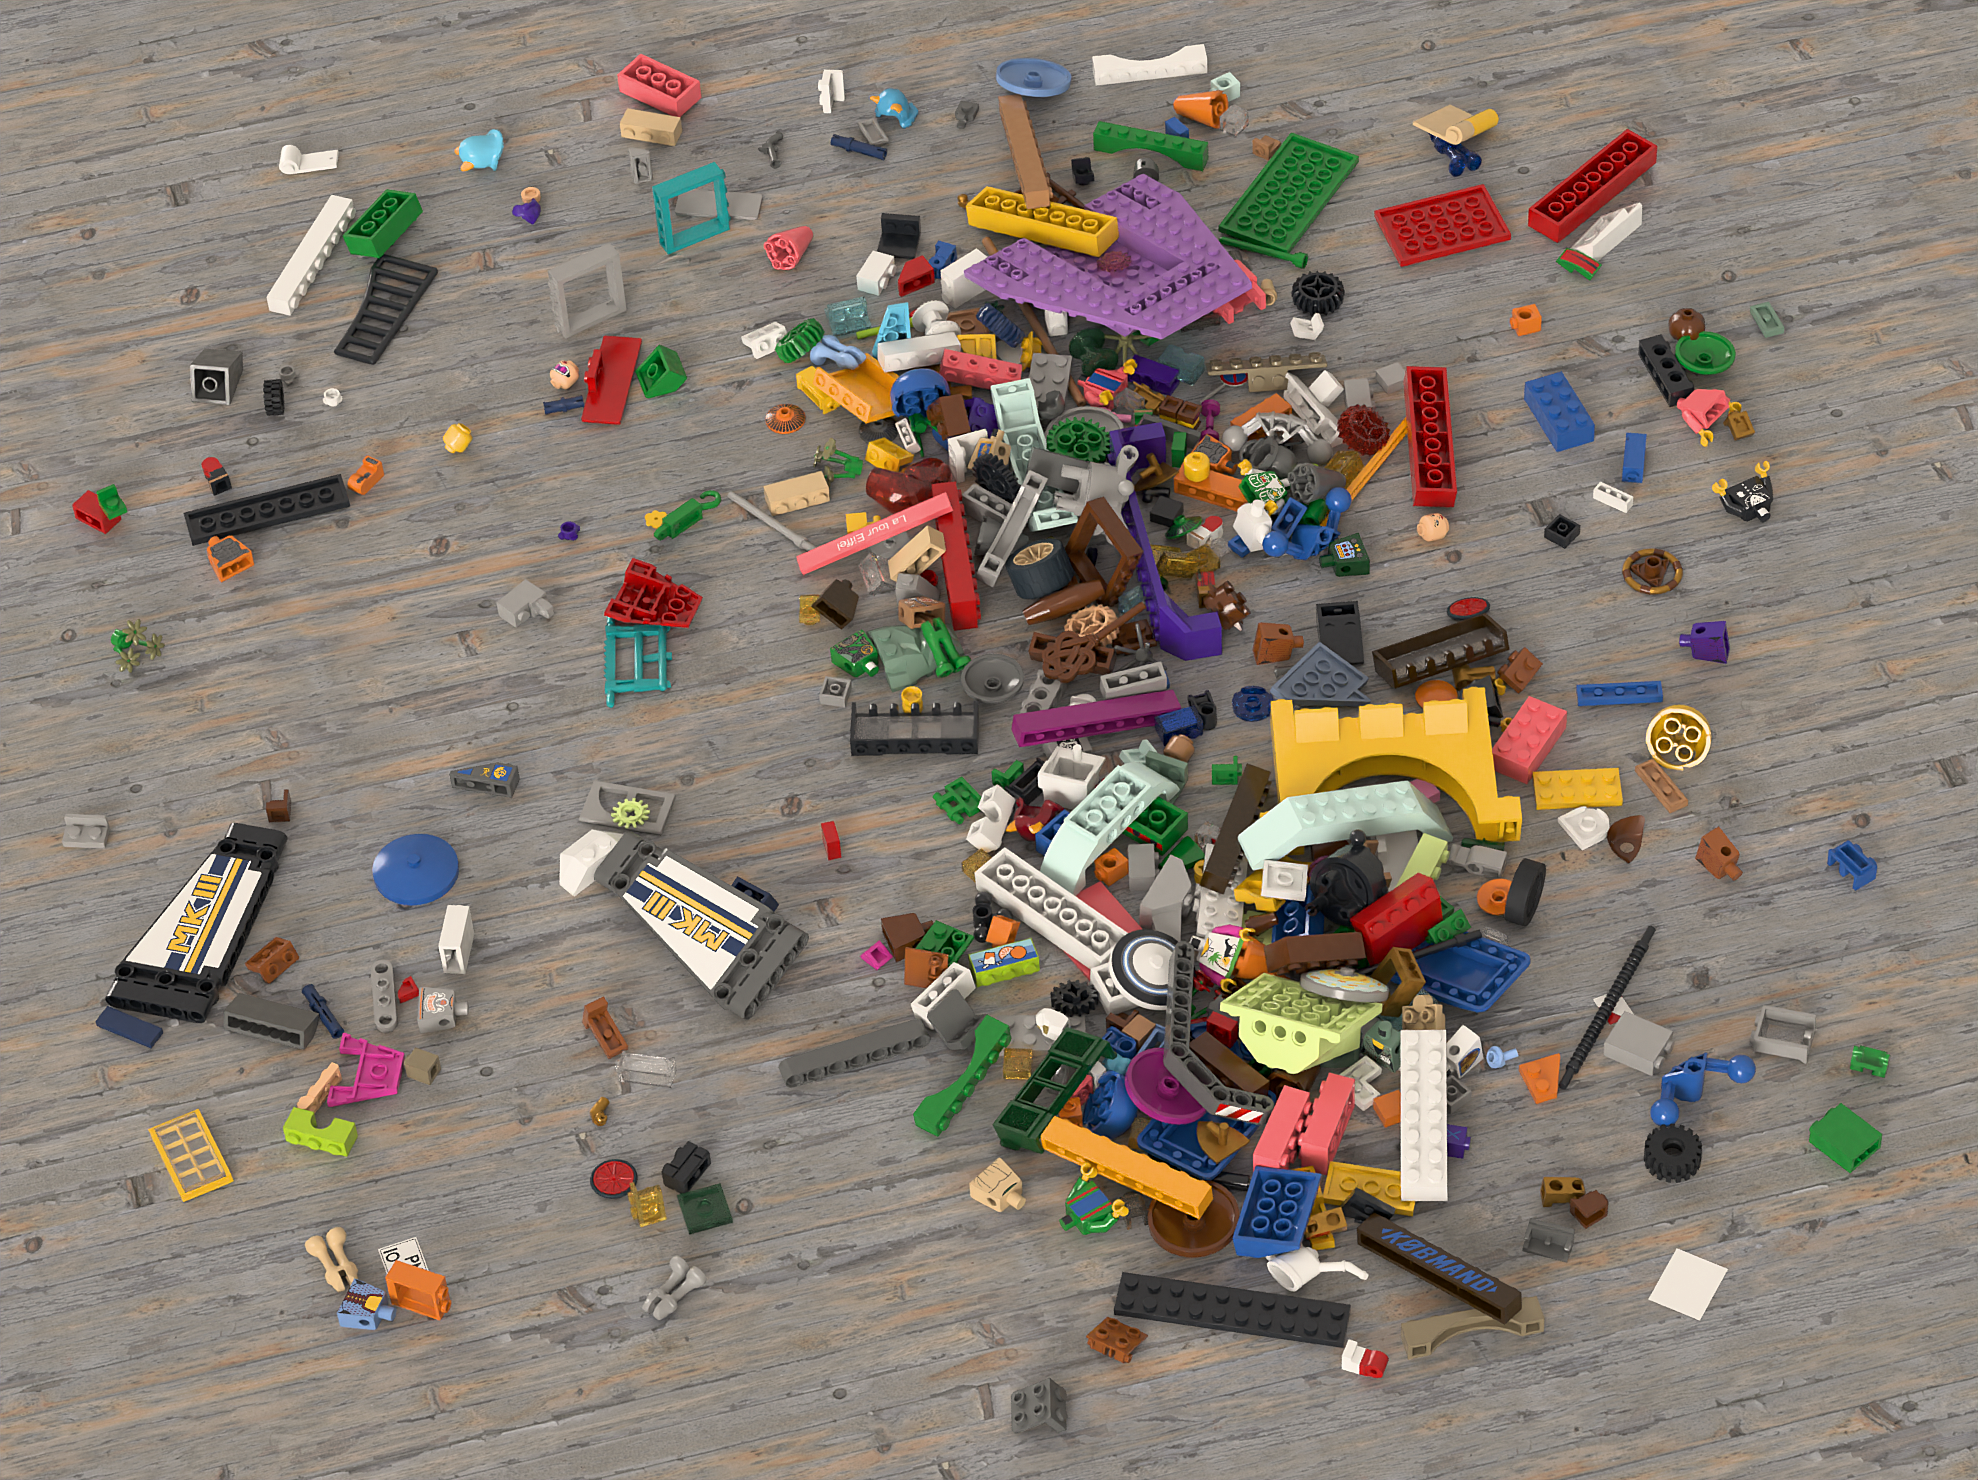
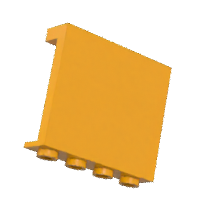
M865 353L866 360L854 370L847 368L827 373L821 367H817L813 385L866 424L895 415L892 410L890 392L892 385L899 375L893 371L884 373L878 360L868 353Z

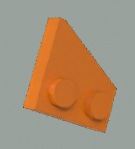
M1559 1053L1519 1065V1072L1536 1104L1557 1098L1560 1067Z

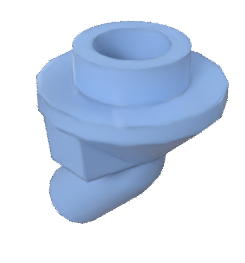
M1498 1046L1490 1047L1486 1055L1487 1063L1491 1068L1503 1067L1505 1061L1519 1057L1516 1048L1502 1052Z

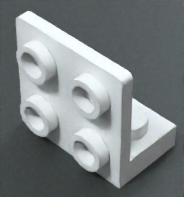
M986 429L948 439L949 467L957 483L965 481L966 465L970 462L978 440L980 438L988 439Z

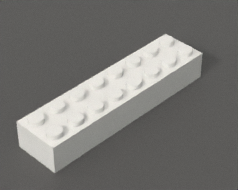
M1005 847L975 872L976 889L978 891L989 893L995 903L1009 909L1015 917L1090 970L1108 963L1111 952L1117 942L1124 935L1128 934Z
M1401 1030V1201H1448L1446 1030Z

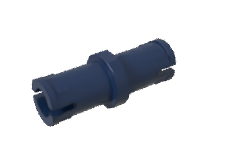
M580 395L566 399L565 397H560V400L543 402L545 415L562 411L565 413L567 410L584 408L583 396Z

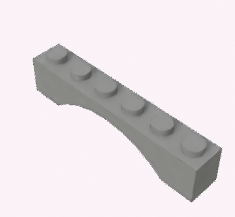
M1029 470L996 538L978 569L975 577L977 580L994 588L1007 559L1011 555L1046 486L1048 478Z

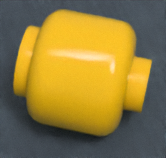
M458 423V425L452 424L443 436V441L446 444L445 448L451 453L456 451L464 452L473 439L472 431L461 423Z
M1201 452L1188 454L1184 459V475L1186 478L1193 482H1201L1208 478L1210 474V460L1208 456Z

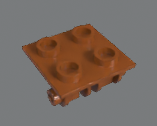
M909 947L905 948V985L928 988L948 968V954Z
M1106 1317L1086 1335V1338H1089L1087 1344L1090 1345L1091 1349L1104 1355L1109 1352L1108 1356L1110 1358L1114 1356V1359L1121 1363H1130L1133 1356L1130 1353L1148 1337L1147 1334L1139 1329L1125 1325L1119 1320Z

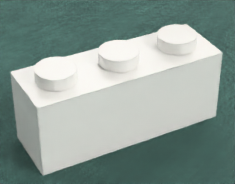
M953 962L911 1003L915 1019H921L925 1027L933 1030L934 1027L927 1018L928 1012L951 990L957 989L965 999L976 988L971 971Z

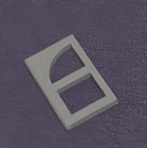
M594 780L579 821L626 829V823L619 827V822H613L615 817H612L610 813L605 811L599 801L601 791L627 795L626 799L628 801H632L633 798L637 799V797L664 801L656 823L643 821L644 824L640 825L636 822V828L630 824L627 829L662 835L676 796L671 793ZM626 812V813H627V817H629V816L631 815V813H630V812Z

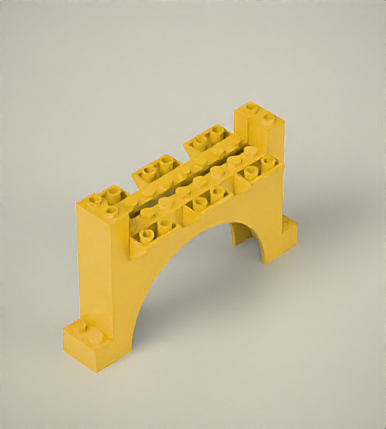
M1470 687L1463 689V700H1431L1424 702L1422 714L1408 713L1403 715L1402 704H1367L1359 706V718L1344 717L1338 719V708L1323 707L1321 709L1303 708L1295 710L1293 714L1292 700L1278 699L1271 701L1270 726L1278 804L1287 797L1336 791L1353 781L1366 777L1400 775L1433 784L1453 798L1468 816L1476 839L1483 840V838H1486L1488 841L1508 842L1520 841L1522 813L1520 797L1504 796L1498 798L1485 688ZM1267 811V812H1265V813H1260L1259 819H1260L1261 817H1263V816H1264L1266 813H1268L1269 811ZM1304 846L1296 847L1287 855H1303Z

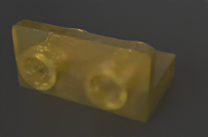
M1337 451L1324 468L1343 474L1346 478L1344 488L1347 489L1362 471L1364 464L1357 451Z
M634 1182L629 1183L631 1192H628L627 1196L631 1205L630 1212L633 1220H638L640 1227L667 1220L660 1185L637 1191Z

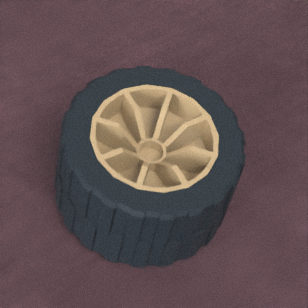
M1041 539L1024 545L1011 554L1005 563L1017 596L1022 599L1029 600L1050 595L1066 586L1074 576V569L1064 545L1058 539Z

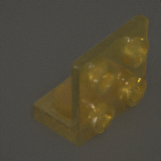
M1150 544L1158 574L1161 576L1192 579L1202 561L1199 555L1182 553L1178 547Z

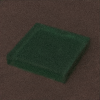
M720 1183L677 1195L689 1235L733 1223Z

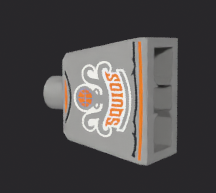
M419 987L417 1021L420 1033L454 1028L456 1026V1015L469 1014L468 1002H457L455 991L451 989Z

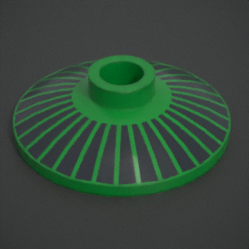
M1184 515L1178 516L1173 520L1174 524L1165 533L1166 539H1175L1191 532L1202 523V517L1191 516L1185 518Z

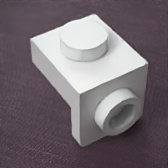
M1315 313L1311 321L1293 317L1290 322L1294 336L1298 338L1316 340L1324 328L1319 313Z

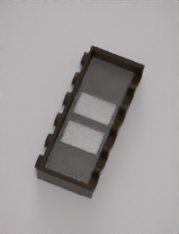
M1487 613L1374 650L1372 655L1375 672L1391 687L1396 689L1510 649L1507 631Z

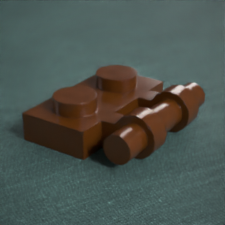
M1147 619L1126 623L1119 627L1120 632L1116 634L1117 639L1112 640L1111 644L1116 655H1130V653L1116 650V645L1136 651L1140 649L1135 627L1136 623L1140 626L1144 648L1147 642L1150 643L1149 648L1157 646Z

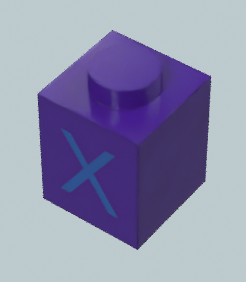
M1447 1124L1448 1157L1464 1158L1465 1150L1470 1149L1471 1137L1467 1136L1468 1127Z

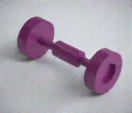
M1207 399L1201 403V414L1206 417V430L1201 432L1199 442L1206 434L1219 441V433L1213 429L1214 417L1220 413V404L1216 400Z

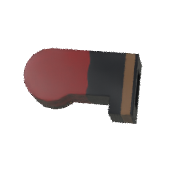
M215 457L204 459L201 465L213 496L232 489L229 475L219 460Z

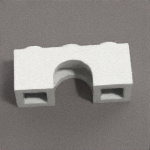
M998 784L984 791L978 808L985 813L986 817L972 823L966 840L983 854L997 850L1002 844L1001 839L1008 826L1009 817L1013 813L1016 799Z

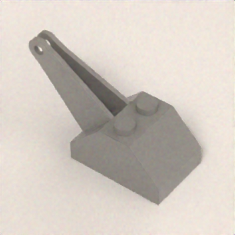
M1173 855L1169 856L1140 904L1139 920L1141 928L1163 932L1175 938L1178 942L1181 941V922L1184 917H1189L1192 911L1190 903L1193 899L1191 894L1192 885L1181 859Z

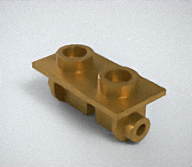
M1133 382L1136 388L1129 392L1128 397H1130V400L1141 407L1147 401L1144 408L1153 409V414L1159 415V407L1165 397L1158 392L1154 394L1143 383L1139 385Z

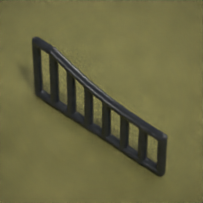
M387 254L377 258L370 269L368 284L361 306L345 335L334 349V354L370 365L376 364L437 275L438 269ZM384 262L428 274L425 279L380 267ZM380 275L419 287L416 292L376 282V276ZM376 289L409 298L410 300L405 305L372 296L373 290ZM372 303L401 311L397 318L367 309L369 304ZM364 317L393 325L389 330L363 324L361 321ZM356 330L384 338L380 343L354 337L353 335ZM350 343L375 351L372 356H367L345 350V347Z

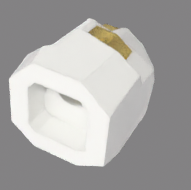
M1044 1008L1036 1015L1037 1027L1041 1029L1044 1036L1054 1041L1057 1040L1066 1027L1071 1028L1070 1020L1064 1014L1055 1010Z

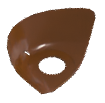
M1642 815L1620 819L1613 823L1607 832V840L1611 850L1627 864L1633 861L1641 847L1645 817ZM1631 843L1634 846V850L1625 853L1620 849L1621 844Z

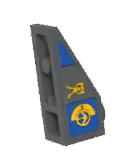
M499 762L453 770L449 773L452 788L507 798L513 797L520 780L518 766Z

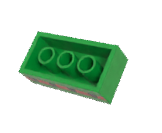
M1157 797L1122 834L1140 844H1154V852H1159V855L1163 856L1188 830V813Z

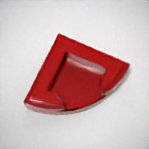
M411 976L407 977L398 990L400 1004L419 996V989Z

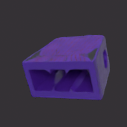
M1726 621L1693 624L1691 634H1680V647H1691L1694 659L1727 664L1730 644Z

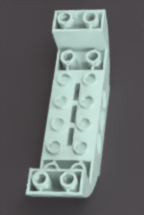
M1133 761L1122 766L1118 765L1064 819V823L1056 833L1045 854L1040 872L1076 896L1086 886L1085 869L1157 797L1169 802L1180 791V788L1177 784L1140 762Z

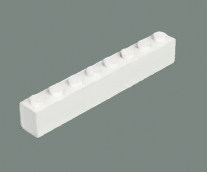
M334 195L330 196L267 295L269 311L291 316L294 309L298 307L299 301L306 295L308 287L314 282L316 274L322 269L327 257L331 255L335 244H338L340 236L346 231L350 220L355 217L356 210L352 199Z

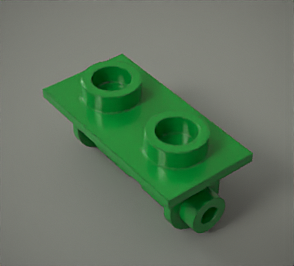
M1459 909L1427 930L1428 933L1425 940L1428 944H1436L1452 939L1454 935L1464 933L1472 927L1462 909Z

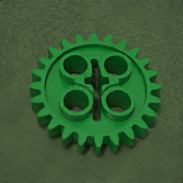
M1076 417L1073 418V421L1066 418L1065 423L1059 421L1058 426L1053 425V429L1049 430L1046 449L1089 462L1104 463L1107 454H1110L1109 432H1105V426L1099 428V422L1092 424V419L1086 422L1084 417L1080 421Z

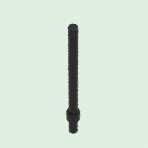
M1480 929L1467 934L1460 933L1454 935L1452 939L1412 951L1416 960L1456 946L1460 948L1466 946L1468 942L1482 938V933ZM1381 962L1358 969L1355 972L1365 976L1371 975Z

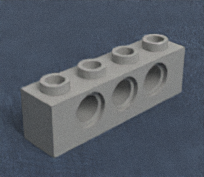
M1040 668L1035 684L1032 683L1030 686L1028 698H1024L1020 713L1057 708L1069 683H1061L1059 680L1045 677L1043 669Z

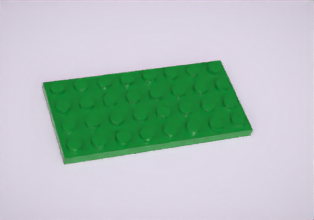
M1290 133L1219 224L1218 232L1255 245L1290 253L1358 164L1359 156Z

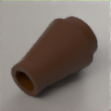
M1275 912L1249 916V919L1245 920L1246 928H1253L1255 932L1249 931V935H1256V937L1279 924Z

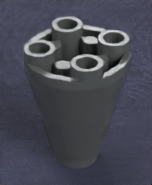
M1306 462L1297 464L1293 471L1289 472L1287 478L1291 486L1293 499L1300 503L1313 502L1325 497L1332 488H1344L1346 485V478L1343 474Z

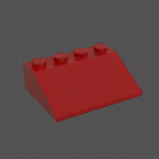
M1421 873L1415 874L1350 918L1355 932H1362L1365 955L1370 965L1382 962L1393 947L1412 950L1425 941L1428 933L1427 930L1443 920L1441 899L1433 878Z

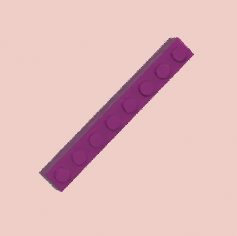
M1174 690L1160 691L1013 715L1011 730L1018 746L1025 747L1179 722L1181 705Z

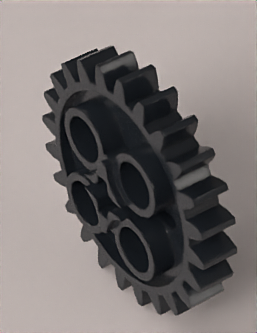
M985 453L976 458L972 467L975 471L972 474L977 478L974 481L980 487L1013 504L1021 488V485L1017 483L1019 479L1013 475L1014 471H1010L1009 465H1004L1003 459L999 460L997 455L993 457L992 453Z

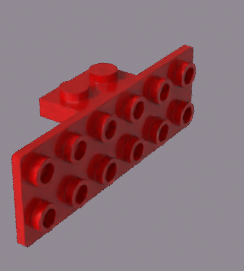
M603 336L600 349H594L592 357H589V370L585 371L584 381L588 384V395L581 417L582 422L621 424L642 345L641 338Z

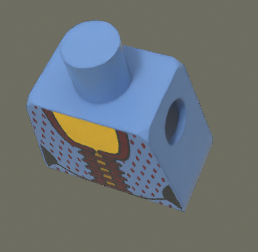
M354 1278L337 1312V1316L342 1327L375 1330L382 1319L393 1321L397 1310L395 1307L388 1306L386 1292Z

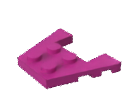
M343 1033L339 1047L340 1054L361 1055L353 1087L330 1086L327 1099L328 1107L398 1094L405 1061L404 1053L380 1044L375 1046L369 1044L365 1039L360 1038L358 1040L352 1038L348 1033Z

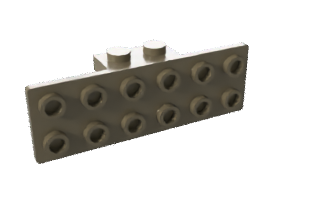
M1320 352L1309 353V356L1290 354L1289 357L1281 358L1280 355H1271L1269 359H1261V357L1255 356L1250 357L1249 360L1231 358L1228 362L1214 359L1210 360V363H1205L1208 376L1247 373L1248 391L1261 392L1287 390L1288 378L1285 376L1288 370L1327 367V361Z

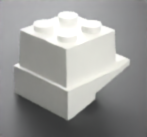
M1079 744L1074 745L1073 750L1057 746L1038 773V788L1043 789L1044 801L1051 800L1064 808L1074 810L1095 789L1099 782L1100 769L1106 758L1082 752L1081 745Z

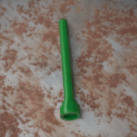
M1224 236L1219 238L1221 244L1290 261L1298 268L1304 269L1308 262V254L1306 253L1290 254Z

